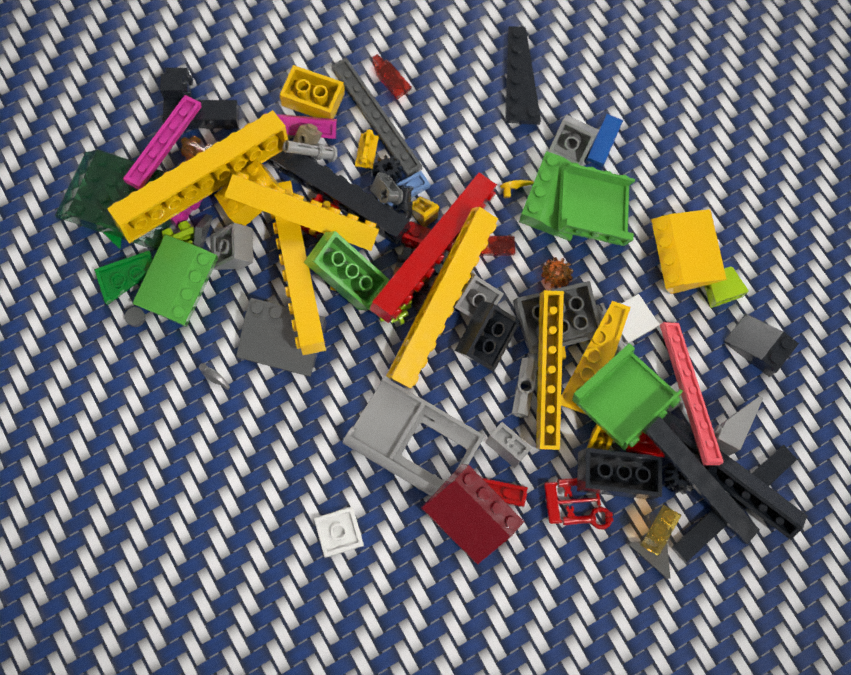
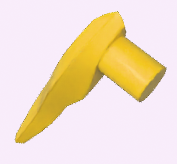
M515 180L501 184L500 187L504 189L503 197L510 198L511 189L531 185L534 181Z

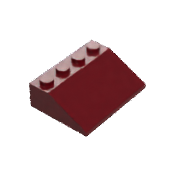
M461 464L421 507L476 564H479L506 542L524 523L518 514L467 464Z

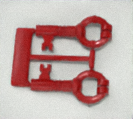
M577 478L558 479L557 482L544 484L550 524L563 523V525L590 523L595 528L604 530L614 522L612 518L613 513L607 508L600 506L599 494H596V498L558 501L556 486L563 487L565 491L564 497H567V494H569V497H572L570 489L571 486H577ZM597 501L598 507L594 508L589 515L575 516L573 513L574 506H571V509L568 506L565 507L568 513L567 517L560 519L558 504ZM597 512H604L605 517H607L605 518V524L600 525L596 523L595 514Z

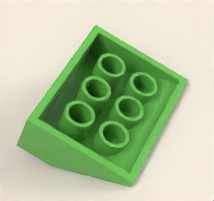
M546 151L519 223L571 241L572 234L558 232L561 170L571 163L562 156Z
M165 235L132 304L187 327L217 263V255Z

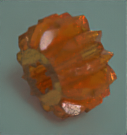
M554 257L553 261L549 259L546 265L542 267L544 272H542L541 277L546 278L544 284L551 283L550 288H553L554 285L557 288H561L562 285L566 287L569 284L568 281H571L573 278L571 275L573 269L569 268L571 264L570 262L565 264L564 258L558 261L557 257Z

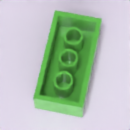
M336 231L325 232L304 261L309 268L358 310H370L372 301L390 281Z

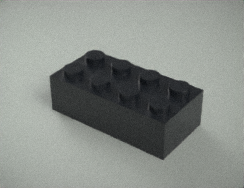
M585 448L578 452L577 492L649 500L662 497V457Z

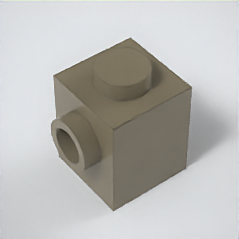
M313 124L301 125L293 142L315 145L319 142L322 132L317 130L318 128Z

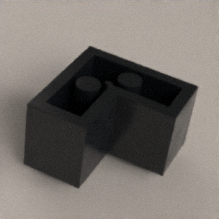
M166 68L165 74H161L160 92L163 99L181 100L184 95L193 98L192 91H190V86H193V75H190L188 68Z

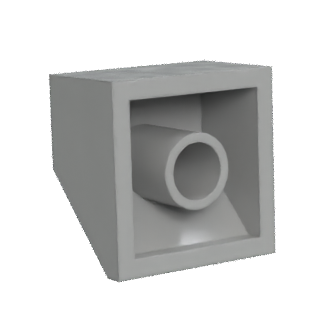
M566 115L548 152L562 156L571 163H578L582 166L599 130Z
M232 223L211 234L212 253L218 257L213 270L242 269L253 263L251 227Z

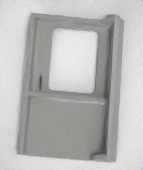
M383 377L358 421L346 434L343 444L432 496L445 481L402 456V452L419 424L427 425L466 449V454L459 466L470 463L485 435Z

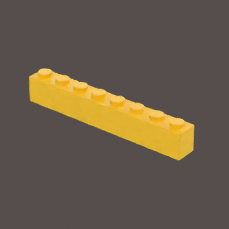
M238 172L237 175L232 174L225 197L321 233L336 231L348 243L369 251L372 250L379 232L376 223L368 220L365 223L358 221V216L350 213L345 216L340 214L341 210L331 206L329 209L322 207L323 203L311 200V202L305 201L304 196L293 193V196L285 193L286 189L275 186V188L268 187V183L263 180L257 179L256 182L252 181L247 174Z
M544 290L540 293L536 449L560 450L564 291Z

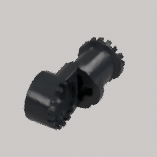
M398 186L403 191V200L400 204L396 205L395 211L398 213L400 210L405 211L410 221L413 206L411 193L414 187Z

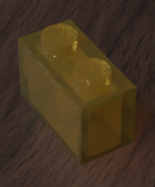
M663 505L641 546L659 556L678 523L681 514Z

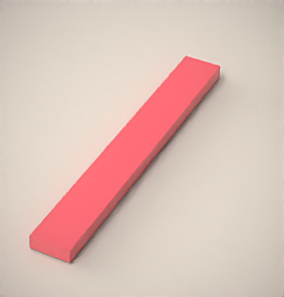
M663 322L660 328L679 389L683 391L681 394L702 463L703 465H721L724 463L680 325L679 323Z

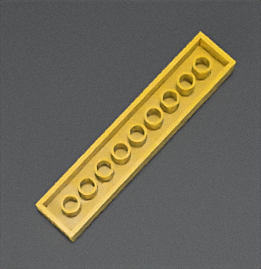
M274 111L263 114L256 121L248 123L237 132L231 133L224 140L214 143L212 147L199 152L192 159L182 162L175 169L165 172L160 178L147 183L143 188L130 193L129 196L113 203L107 209L128 243H131L227 185L232 174L237 175L238 172H242L254 160L257 159L263 163L283 151V144L288 140L286 126Z

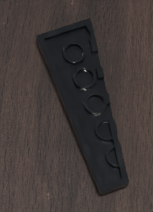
M509 26L505 123L540 125L541 116L526 27Z

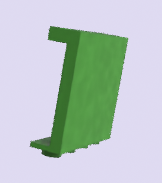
M578 163L567 164L561 170L558 232L625 246L633 241L634 233L628 232L629 186L635 182V179L629 178L626 175L613 174L610 171L597 170L594 167L581 166Z
M630 343L574 393L572 399L578 407L624 450L628 446L632 448L640 440L638 437L642 433L646 434L643 430L656 416H660L663 419L668 412L666 410L670 406L672 408L676 407L681 401L680 396L683 392L681 389L678 392L673 390L634 354L635 348Z

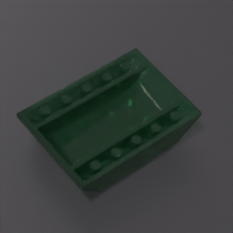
M98 149L85 152L55 217L101 233L105 232L127 241L116 226L107 208L111 207L113 203L126 198L130 193L139 190L123 180L135 162ZM156 169L147 183L160 178L165 171ZM170 219L131 243L157 251L163 240L162 231L170 228L172 225Z

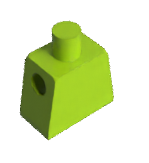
M733 267L724 269L727 280L704 286L710 308L742 298L749 292Z

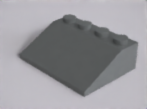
M590 281L549 290L564 291L562 346L591 340L600 325V319ZM540 293L518 297L513 300L517 319L521 321L519 325L529 354L538 352Z
M254 298L250 299L242 327L237 358L311 377L318 352L302 355L301 348L297 349L295 337H298V332L293 331L291 320H294L295 317L294 314L290 315L289 307ZM319 315L322 333L324 334L327 324L326 318Z

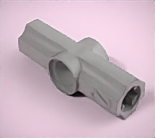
M527 357L521 360L512 415L516 417H529L538 361L534 358ZM527 384L530 390L523 391L520 385Z

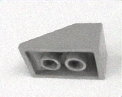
M759 396L713 429L719 449L728 456L741 450L763 397Z

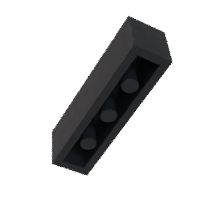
M164 100L163 122L167 120L181 100ZM197 100L201 102L202 107L187 126V129L196 130L197 128H206L208 130H214L215 128L227 130L239 128L237 100Z

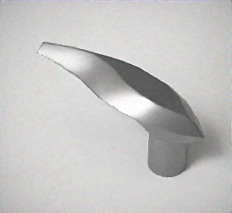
M205 363L199 365L202 374L209 381L221 385L227 390L230 389V386L221 374L209 368Z

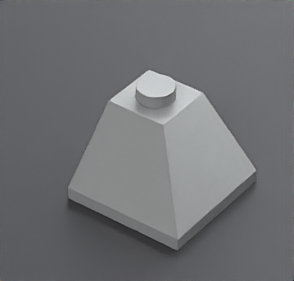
M470 273L471 278L461 290L462 295L453 307L472 318L481 300L497 305L504 293L475 274Z

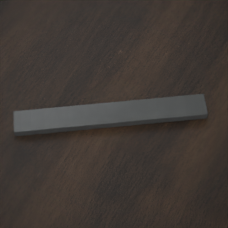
M344 58L331 65V69L338 79L344 82L345 89L390 154L395 157V160H400V165L403 166V172L408 178L422 170L423 166L348 59Z

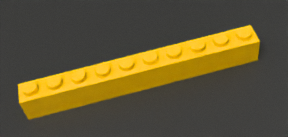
M291 181L278 183L281 188L286 189L285 193L293 196ZM271 214L272 219H276V222L273 223L274 233L279 235V238H276L277 248L282 250V254H279L281 266L285 265V270H282L284 282L288 281V286L285 287L287 298L291 297L292 303H288L290 315L294 314L295 317L294 320H291L293 331L298 332V337H295L297 349L301 348L302 355L326 351L310 270L304 263L307 256L300 224Z
M481 207L472 208L386 374V377L404 387L412 388L418 382L419 372L426 366L427 357L434 350L438 335L444 331V324L447 318L452 315L454 311L453 306L460 299L463 286L470 280V273L473 267L478 264L481 251L487 247V240L496 229L498 218Z

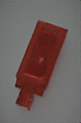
M379 54L372 57L376 76L397 99L412 90V86L387 59L384 61Z

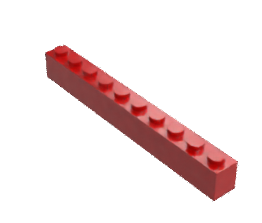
M479 172L372 301L370 311L387 323L393 318L396 320L402 312L401 307L404 304L407 306L410 303L414 291L418 292L424 285L423 280L426 277L428 279L435 271L434 266L436 264L440 265L446 257L444 254L447 251L450 252L472 208L481 207L485 209V203L492 201L496 195L494 190L497 184Z

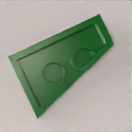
M150 251L94 269L106 305H109L145 278L153 261Z

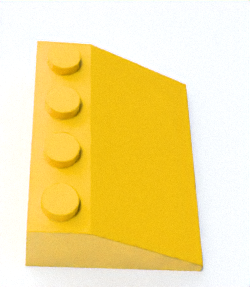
M710 209L668 214L651 219L665 288L670 294L727 280Z

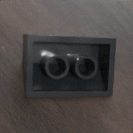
M481 300L454 351L494 372L521 321L497 305Z

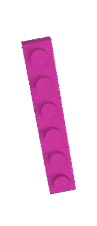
M184 95L123 178L125 183L137 189L145 186L201 109V102Z

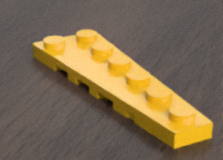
M614 301L611 302L561 395V406L586 414L572 401L573 395L615 356L631 308L630 306Z

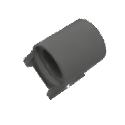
M379 172L370 191L381 203L392 202L396 205L400 204L403 200V191L394 183L390 176Z

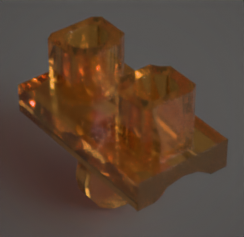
M194 135L189 139L186 137L181 139V153L186 157L185 161L192 159L199 152L212 147L211 144H207L205 147L201 146L200 139Z

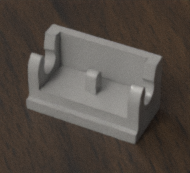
M503 422L499 424L485 442L514 468L532 449L531 446Z

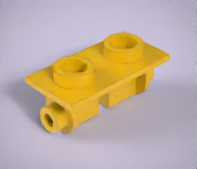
M367 129L364 134L361 133L355 167L373 169L379 136H375L370 129Z

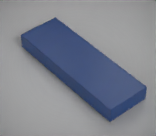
M609 114L606 115L587 161L601 167L604 166L623 123L622 119Z

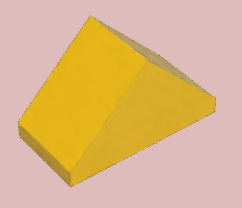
M421 196L413 201L412 215L420 225L426 227L438 218V204Z
M596 425L591 433L587 448L609 450L613 439L601 427Z

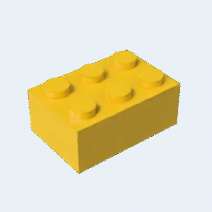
M293 65L280 93L281 105L312 117L334 119L345 94L344 82Z
M257 159L241 172L249 175V179L256 182L257 179L267 182L268 187H280L269 170ZM228 183L214 196L234 223L246 226L262 210L225 197Z

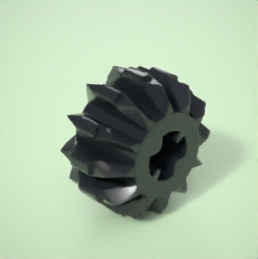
M385 154L384 159L378 157L377 163L373 164L372 175L375 178L379 172L390 176L395 184L398 183V179L402 178L403 166L400 165V160H395L394 156L389 159Z
M670 463L668 465L669 470L666 469L664 471V474L668 477L663 479L664 482L670 483L667 488L674 487L673 492L677 494L680 491L682 495L686 494L687 490L689 492L694 490L693 486L684 476L681 481L678 479L681 473Z

